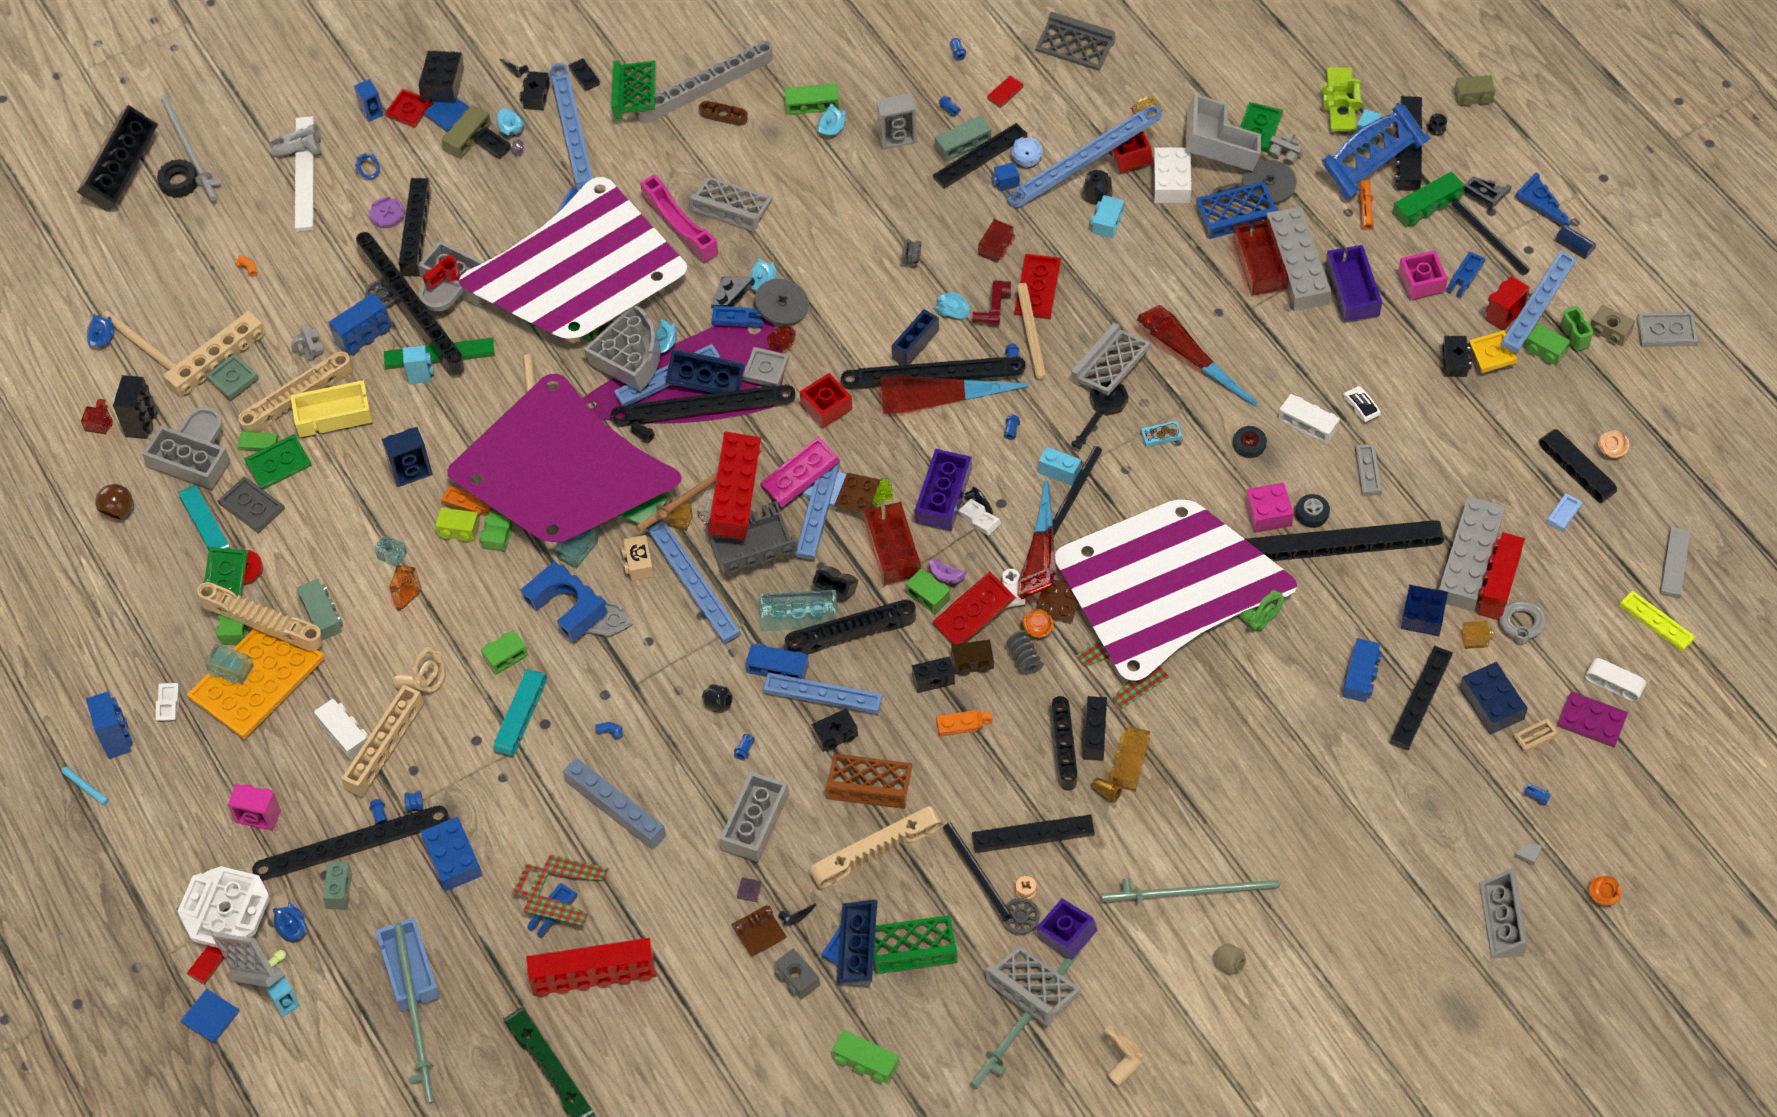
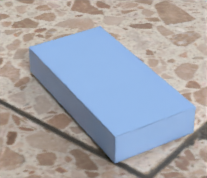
M1565 493L1546 523L1564 532L1583 502Z

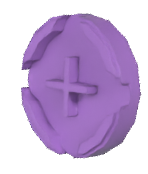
M383 197L373 202L371 209H369L371 222L375 226L389 229L402 222L405 217V209L399 199Z

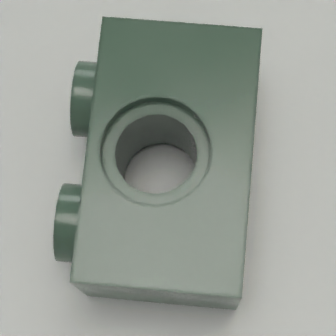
M328 862L323 900L327 909H348L352 870L348 862Z

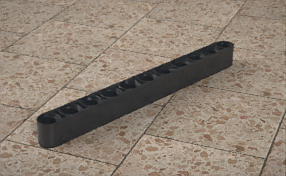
M368 232L359 233L356 236V243L360 255L446 369L454 375L462 373L464 362L461 352L372 235Z
M1432 520L1245 538V540L1272 561L1436 546L1444 542L1441 522Z

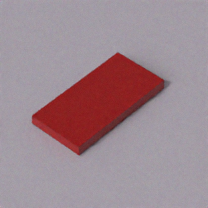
M1025 254L1020 284H1027L1034 318L1051 320L1061 258ZM1018 295L1015 315L1023 316Z
M989 571L932 622L953 645L966 643L1013 602L1016 597Z

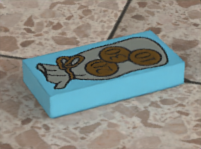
M1178 421L1141 428V434L1146 447L1182 440Z

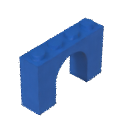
M555 561L520 589L524 600L536 611L556 595L570 593L577 596L575 605L557 620L561 632L573 642L608 613L605 606L606 601L600 595L596 596L588 585L584 586L576 575L572 576L564 565L560 566Z

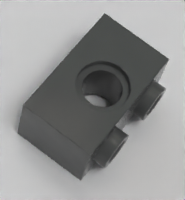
M794 948L774 962V974L781 982L784 981L788 985L787 989L793 996L797 995L800 1000L820 986L819 976ZM794 973L800 974L799 977H791Z

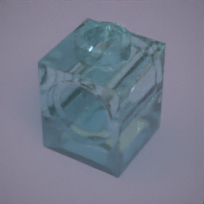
M384 535L382 540H379L375 546L378 560L397 568L407 554L403 542Z

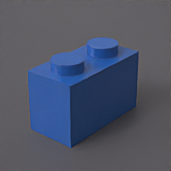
M368 79L354 85L359 108L368 122L383 116L384 112L379 92L371 80Z

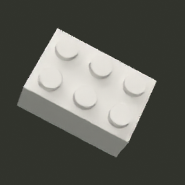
M1154 148V203H1190V152L1186 151V148Z

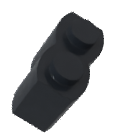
M825 566L816 570L812 583L820 589L830 590L836 596L847 597L855 593L859 580L851 574H842L834 567Z

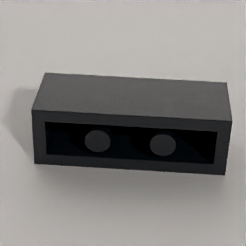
M1087 696L1084 760L1104 761L1107 697Z

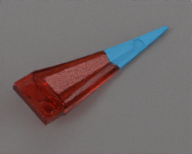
M1161 305L1139 314L1137 321L1143 327L1150 330L1149 334L1256 407L1257 401L1213 362L1189 335L1174 314Z
M903 375L880 377L883 415L906 413L1029 386L1028 383L956 380Z
M1046 480L1044 481L1035 532L1018 579L1017 595L1021 599L1053 587L1054 575L1057 573L1049 482Z

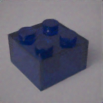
M1409 584L1401 629L1439 636L1448 592Z

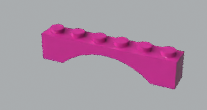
M655 174L640 182L642 197L703 263L718 254L717 240L706 229L697 226L685 215L670 195L666 186Z

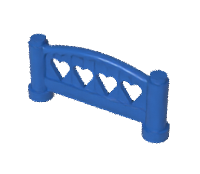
M1402 103L1392 109L1394 111L1393 114L1379 118L1358 130L1342 145L1334 156L1329 154L1321 160L1325 169L1342 191L1341 195L1345 200L1360 190L1356 183L1407 146L1413 144L1417 149L1431 139L1427 133L1422 131ZM1393 122L1398 126V138L1385 133V128L1390 127ZM1377 133L1383 134L1384 148L1371 143V138L1376 137ZM1363 143L1369 145L1370 159L1356 152V149L1362 147ZM1350 153L1354 154L1356 169L1344 165L1342 159L1348 158Z

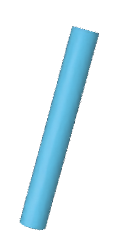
M67 766L62 769V773L102 805L108 803V798Z

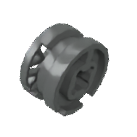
M906 239L903 247L902 263H912L913 266H917L921 255V241L916 240L913 242L911 239Z

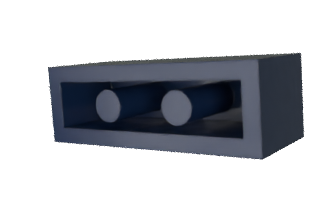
M923 309L891 345L892 359L902 365L910 364L939 331V317Z

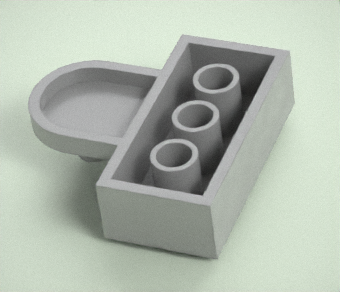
M439 240L418 265L422 279L427 270L433 268L441 259L449 254L456 260L460 275L454 282L441 281L432 290L427 289L425 284H423L419 291L420 300L430 311L446 310L459 297L481 307L486 300L463 289L459 284V279L466 271L484 262Z
M200 407L194 409L186 416L177 431L161 425L142 453L147 467L213 489L230 462L226 448L213 444L223 426L220 414L213 408Z

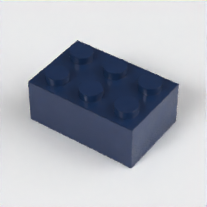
M418 427L409 428L403 432L381 439L397 488L433 475L425 444Z
M1497 661L1462 677L1459 689L1490 735L1525 719L1528 708Z

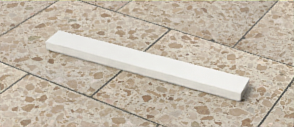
M314 117L296 118V131L314 124ZM308 147L296 151L295 156L296 232L314 230V153Z

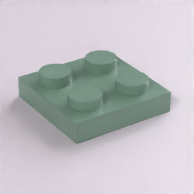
M236 354L231 355L206 374L207 379L230 400L259 379L258 374Z

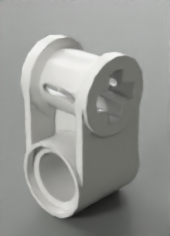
M1015 569L1005 570L1002 576V583L1016 597L1006 608L1025 605V595L1019 572Z

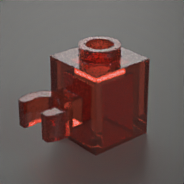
M98 399L96 407L86 406L81 419L85 432L106 435L108 429L111 428L113 419L109 414L108 405H105V399Z

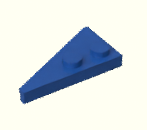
M1535 172L1516 192L1515 197L1558 224L1570 227L1571 222L1568 220V216L1566 213H1562L1558 201L1549 192L1547 185L1542 183L1539 173Z

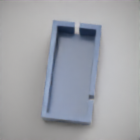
M415 917L399 922L403 925L417 1006H419V1001L425 1004L441 998ZM395 924L375 930L398 1006L400 1011L409 1009L395 934Z

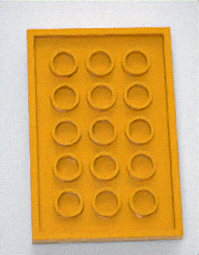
M253 629L187 694V697L245 740L325 659V656L318 650L309 651Z

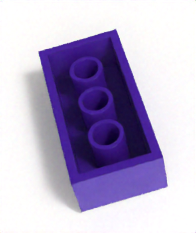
M935 449L915 508L916 523L952 531L972 471L971 456Z

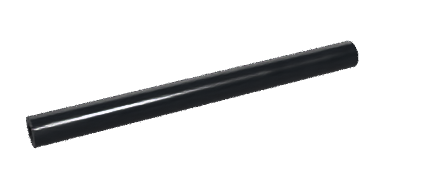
M1455 199L1452 202V206L1523 275L1530 271V268L1459 199Z
M1094 446L1056 513L1052 521L1053 527L1046 533L1048 537L1054 538L1102 453L1100 447Z
M951 822L943 826L944 831L1003 921L1009 920L1012 914Z

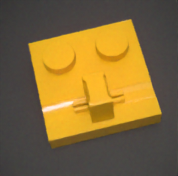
M1505 330L1469 340L1470 348L1481 373L1517 363L1516 354L1501 346L1506 336Z

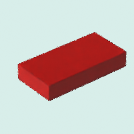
M1010 75L987 95V100L1001 108L1023 89V83Z
M207 945L187 971V974L205 985L225 957L219 948Z

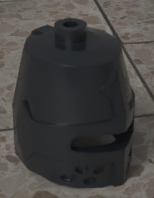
M1093 170L1086 175L1083 185L1084 200L1086 202L1097 205L1098 201H1102L1104 195L1112 197V180L1108 173L1102 170Z

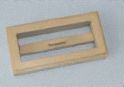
M1547 718L1514 734L1513 739L1517 740L1518 746L1522 747L1523 753H1526L1558 737L1559 733ZM1545 726H1548V728H1546V729H1544V730H1542V731H1540V732L1538 731V732L1534 733L1533 735H1531V736H1529V737H1527V738H1525V739H1522V737H1524V736H1526V735H1528V734H1530V733H1532V732H1535V731H1537V730H1539V729H1541V728H1543V727H1545Z

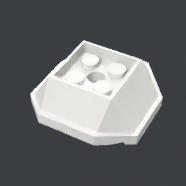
M220 866L192 877L177 912L193 942L219 948L212 937L216 932L243 937L255 935L270 896L259 875Z

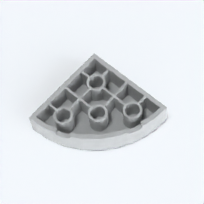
M634 305L596 337L584 349V352L591 366L641 391L656 372L660 361L661 349L658 336L650 318L643 309Z

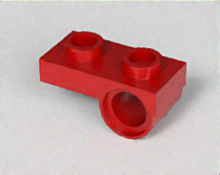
M449 254L441 259L433 268L425 272L423 280L427 289L432 290L443 280L454 282L459 278L460 274L454 257Z

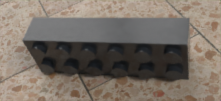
M127 105L116 119L80 184L77 193L105 211L114 206L158 124L132 106Z

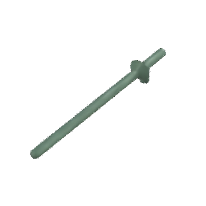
M1123 879V892L1101 893V900L1104 902L1135 899L1136 905H1138L1143 898L1274 889L1280 886V882L1278 880L1153 890H1141L1135 885V891H1132L1131 880Z
M396 923L394 928L419 1061L414 1070H420L421 1072L410 1076L409 1080L411 1084L422 1081L426 1104L434 1102L428 1068L434 1065L427 1061L403 925Z
M1079 953L1073 960L1066 957L1056 972L1063 976ZM1050 978L1047 984L1057 983V980ZM1045 989V994L1049 995L1053 989ZM1043 990L1038 995H1043ZM1025 1011L996 1051L986 1052L989 1060L971 1082L974 1088L977 1089L990 1071L1001 1076L1005 1074L1006 1068L1002 1067V1055L1032 1015Z

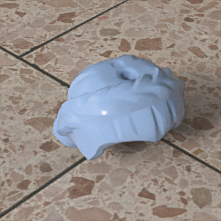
M1020 138L1014 142L1011 150V155L1014 157L1015 162L1023 167H1031L1037 164L1043 156L1042 146L1038 139Z

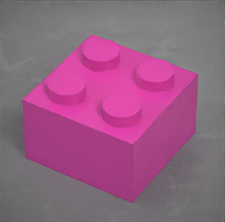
M1436 250L1400 258L1398 272L1410 300L1445 292L1448 278Z
M1284 482L1247 489L1245 502L1255 533L1292 526L1294 513Z
M235 784L227 804L235 823L270 831L274 830L281 812L272 790L268 788H254L249 784Z

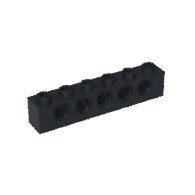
M411 178L399 257V267L402 276H420L418 265L423 258L432 192L428 178Z

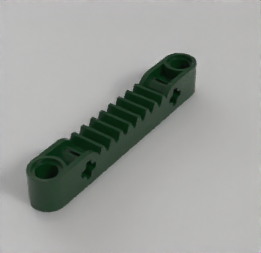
M521 1007L503 1018L520 1047L528 1051L533 1061L537 1063L538 1068L541 1069L542 1074L545 1075L546 1080L554 1088L555 1093L558 1094L568 1117H596L594 1111L524 1009Z

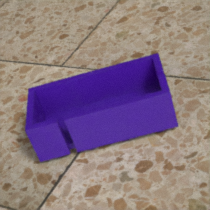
M1364 246L1347 247L1345 262H1343L1344 248L1327 251L1326 267L1344 322L1380 316L1382 300Z

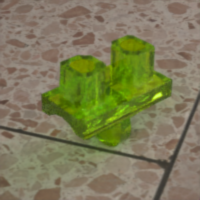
M888 478L880 479L881 481L872 501L875 508H878V502L893 499L892 484H890Z

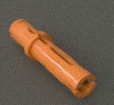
M1362 180L1359 183L1362 228L1364 230H1371L1374 228L1371 182L1369 180Z

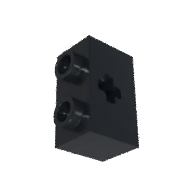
M528 71L527 77L523 79L524 89L520 92V102L523 104V109L544 111L550 88L549 73Z
M1444 336L1442 344L1444 377H1467L1468 370L1472 368V359L1468 358L1470 343H1467V336Z
M950 656L912 665V678L917 693L955 685V672Z
M847 708L811 724L812 734L822 752L833 750L838 745L850 742L858 736L857 725Z

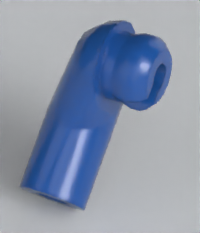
M613 722L595 724L597 734L612 732L614 739L623 736V728Z

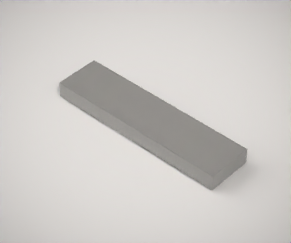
M1674 527L1670 529L1661 595L1681 597L1690 530Z

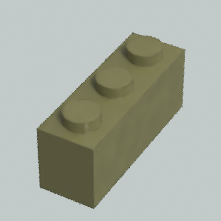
M471 105L463 113L462 117L453 124L451 130L443 136L441 141L444 152L462 159L476 143L474 136L485 126L489 128L491 125L489 113Z

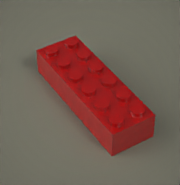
M724 431L707 534L742 540L746 539L761 437Z
M650 937L526 956L528 979L533 996L543 997L549 993H567L570 990L576 989L587 990L595 986L608 987L615 983L628 984L635 980L648 981L656 977Z

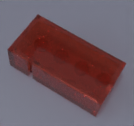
M1270 220L1253 222L1251 237L1250 223L1234 226L1233 241L1251 296L1287 289L1289 276L1283 263Z
M901 502L884 505L885 519L883 520L881 506L864 510L866 528L884 585L911 579L921 569V563L917 550H915V544Z

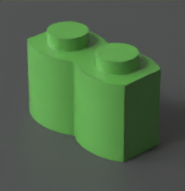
M1577 306L1565 309L1561 321L1562 331L1569 337L1570 344L1575 350L1579 351L1588 348L1593 335L1592 327L1584 320V314Z
M491 509L489 515L485 516V528L480 532V541L483 544V548L506 551L514 522L497 510Z

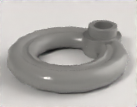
M1513 601L1506 604L1503 616L1499 617L1502 629L1514 637L1519 644H1525L1529 639L1538 636L1546 625L1545 614L1540 607L1527 601ZM1518 611L1528 612L1534 618V624L1529 628L1525 626L1516 627L1511 622V616Z

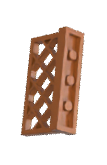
M834 754L829 778L826 783V799L905 809L912 763ZM837 761H843L848 765L840 769L836 764ZM865 764L867 768L859 771L856 766ZM884 766L887 770L880 774L876 768ZM899 768L907 769V772L901 776L895 771ZM853 769L856 774L848 778L845 772ZM872 771L876 777L868 781L864 775ZM892 774L896 779L888 783L884 777ZM840 775L845 780L843 782L833 781L834 778ZM861 778L864 783L862 785L854 784L853 781ZM879 780L884 784L882 787L872 785ZM900 783L904 788L903 790L893 789L892 786Z

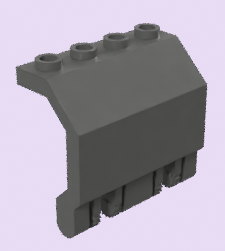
M777 501L768 503L769 509L766 504L762 505V511L765 516L761 518L758 517L755 508L750 509L751 515H749L745 540L707 534L719 568L724 574L734 573L739 569L753 567L758 563L772 561L777 557L791 555L797 551L795 536L792 535L790 538ZM709 522L704 523L706 533H708Z

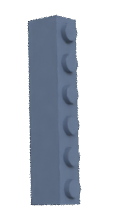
M577 757L563 770L567 784L651 850H654L666 838L663 824Z

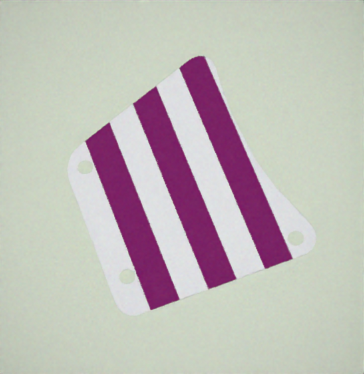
M597 177L588 181L566 206L544 226L507 251L466 271L461 275L459 284L463 289L562 338H577L588 334L680 278L686 272L687 264L611 180ZM602 184L606 187V190L598 194L594 191V187ZM653 272H661L663 278L659 281L652 280L651 275ZM571 322H578L580 329L570 331L568 325Z
M1190 500L1167 502L1066 544L1055 553L1056 564L1120 675L1135 681L1148 676L1177 649L1200 633L1243 611L1259 606L1262 599L1270 594L1272 590L1282 593L1283 597H1287L1294 593L1297 588V582L1293 576L1208 510ZM1178 507H1185L1188 510V514L1183 518L1178 517L1175 510ZM1085 546H1090L1094 549V554L1091 557H1085L1082 555L1081 549ZM1131 660H1136L1140 663V668L1135 672L1130 671L1127 668V663Z

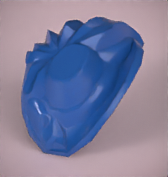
M92 314L93 319L87 329V342L91 346L105 345L114 335L111 317L108 316V319Z
M288 902V907L273 909L274 925L277 932L284 939L292 941L299 939L305 934L307 925L304 921V914L293 903Z

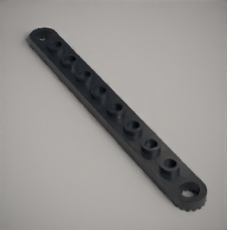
M1016 356L1011 358L998 357L859 368L857 370L850 369L844 371L841 374V383L845 388L852 389L1018 376L1025 372L1026 364L1023 358ZM1015 363H1018V364L1021 365V367L1018 368V369H1017V368L1014 369V368L1011 367V366H1012L1013 364H1015ZM849 376L855 377V380L851 382L845 379Z
M785 384L628 404V406H616V408H613L611 420L616 425L633 424L635 421L641 423L787 404L794 401L796 394L793 386ZM785 391L791 393L788 397H784L781 394ZM618 413L625 414V416H623L622 419L616 418V415Z
M443 806L427 808L261 859L253 865L252 872L254 875H259L262 881L273 877H280L419 834L423 830L448 821L449 814ZM441 812L444 814L443 818L439 820L433 818L435 813ZM260 867H268V871L266 873H258Z

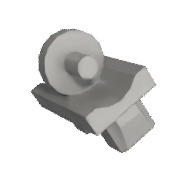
M1290 133L1289 136L1283 135L1281 139L1272 136V145L1269 151L1271 156L1278 158L1283 151L1287 153L1284 160L1290 164H1294L1297 158L1301 159L1303 155L1301 152L1302 148L1298 146L1299 141L1295 140L1294 133Z
M306 324L301 325V333L294 336L291 347L295 351H304L307 361H313L315 355L323 353L324 347L322 342L313 343V341H318L316 329H308Z

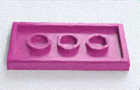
M818 436L760 484L782 508L840 462V459Z

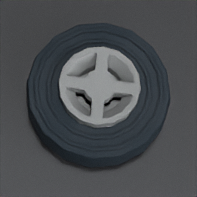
M1309 494L1299 499L1296 504L1295 513L1297 519L1302 524L1309 527H1317L1324 524L1329 518L1330 506L1324 497L1317 494Z

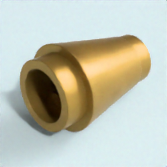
M1098 777L1094 778L1091 785L1093 789L1109 801H1117L1123 790L1118 782Z

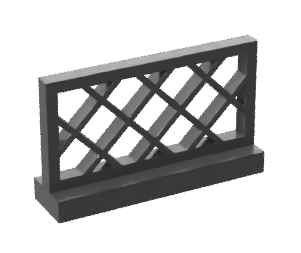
M1051 11L1035 50L1100 71L1111 46L1116 41L1115 31ZM1050 27L1057 28L1059 32L1050 35L1048 31ZM1073 33L1075 37L1066 40L1064 34ZM1061 36L1064 42L1055 45L1052 39ZM1088 38L1091 42L1082 46L1080 39ZM1050 40L1052 44L1051 47H1041L1044 42ZM1077 41L1080 47L1071 50L1068 44ZM1099 43L1107 44L1104 49L1099 51L1096 47ZM1066 45L1068 52H1058V48ZM1093 46L1096 52L1087 55L1084 49ZM1082 51L1084 57L1076 58L1073 54ZM1098 56L1100 61L1098 64H1094L1089 59Z

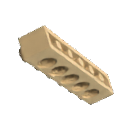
M247 311L163 374L167 387L179 398L188 394L194 387L206 380V374L231 355H238L246 350L252 343L266 334L262 322L251 312Z
M406 685L402 686L341 778L345 790L360 797L364 796L423 706L424 702L421 692Z

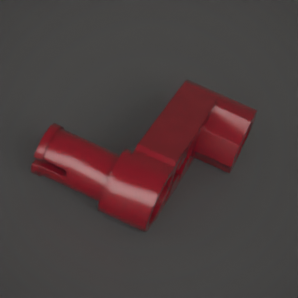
M993 280L991 311H973L972 323L1000 325L1002 297H1011V281Z

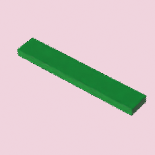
M493 338L453 342L461 352L463 360L495 356ZM429 345L425 346L427 353L431 354V363H442ZM403 349L384 351L385 369L405 367Z

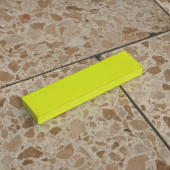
M1631 591L1619 605L1681 652L1696 637L1634 591Z

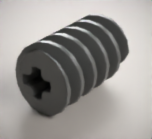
M1025 630L1012 634L1007 639L1006 645L1013 655L1019 671L1022 674H1032L1039 671L1044 666V663L1040 661L1041 657L1036 655L1037 650L1034 648V644L1030 642L1031 638L1027 636L1028 632Z

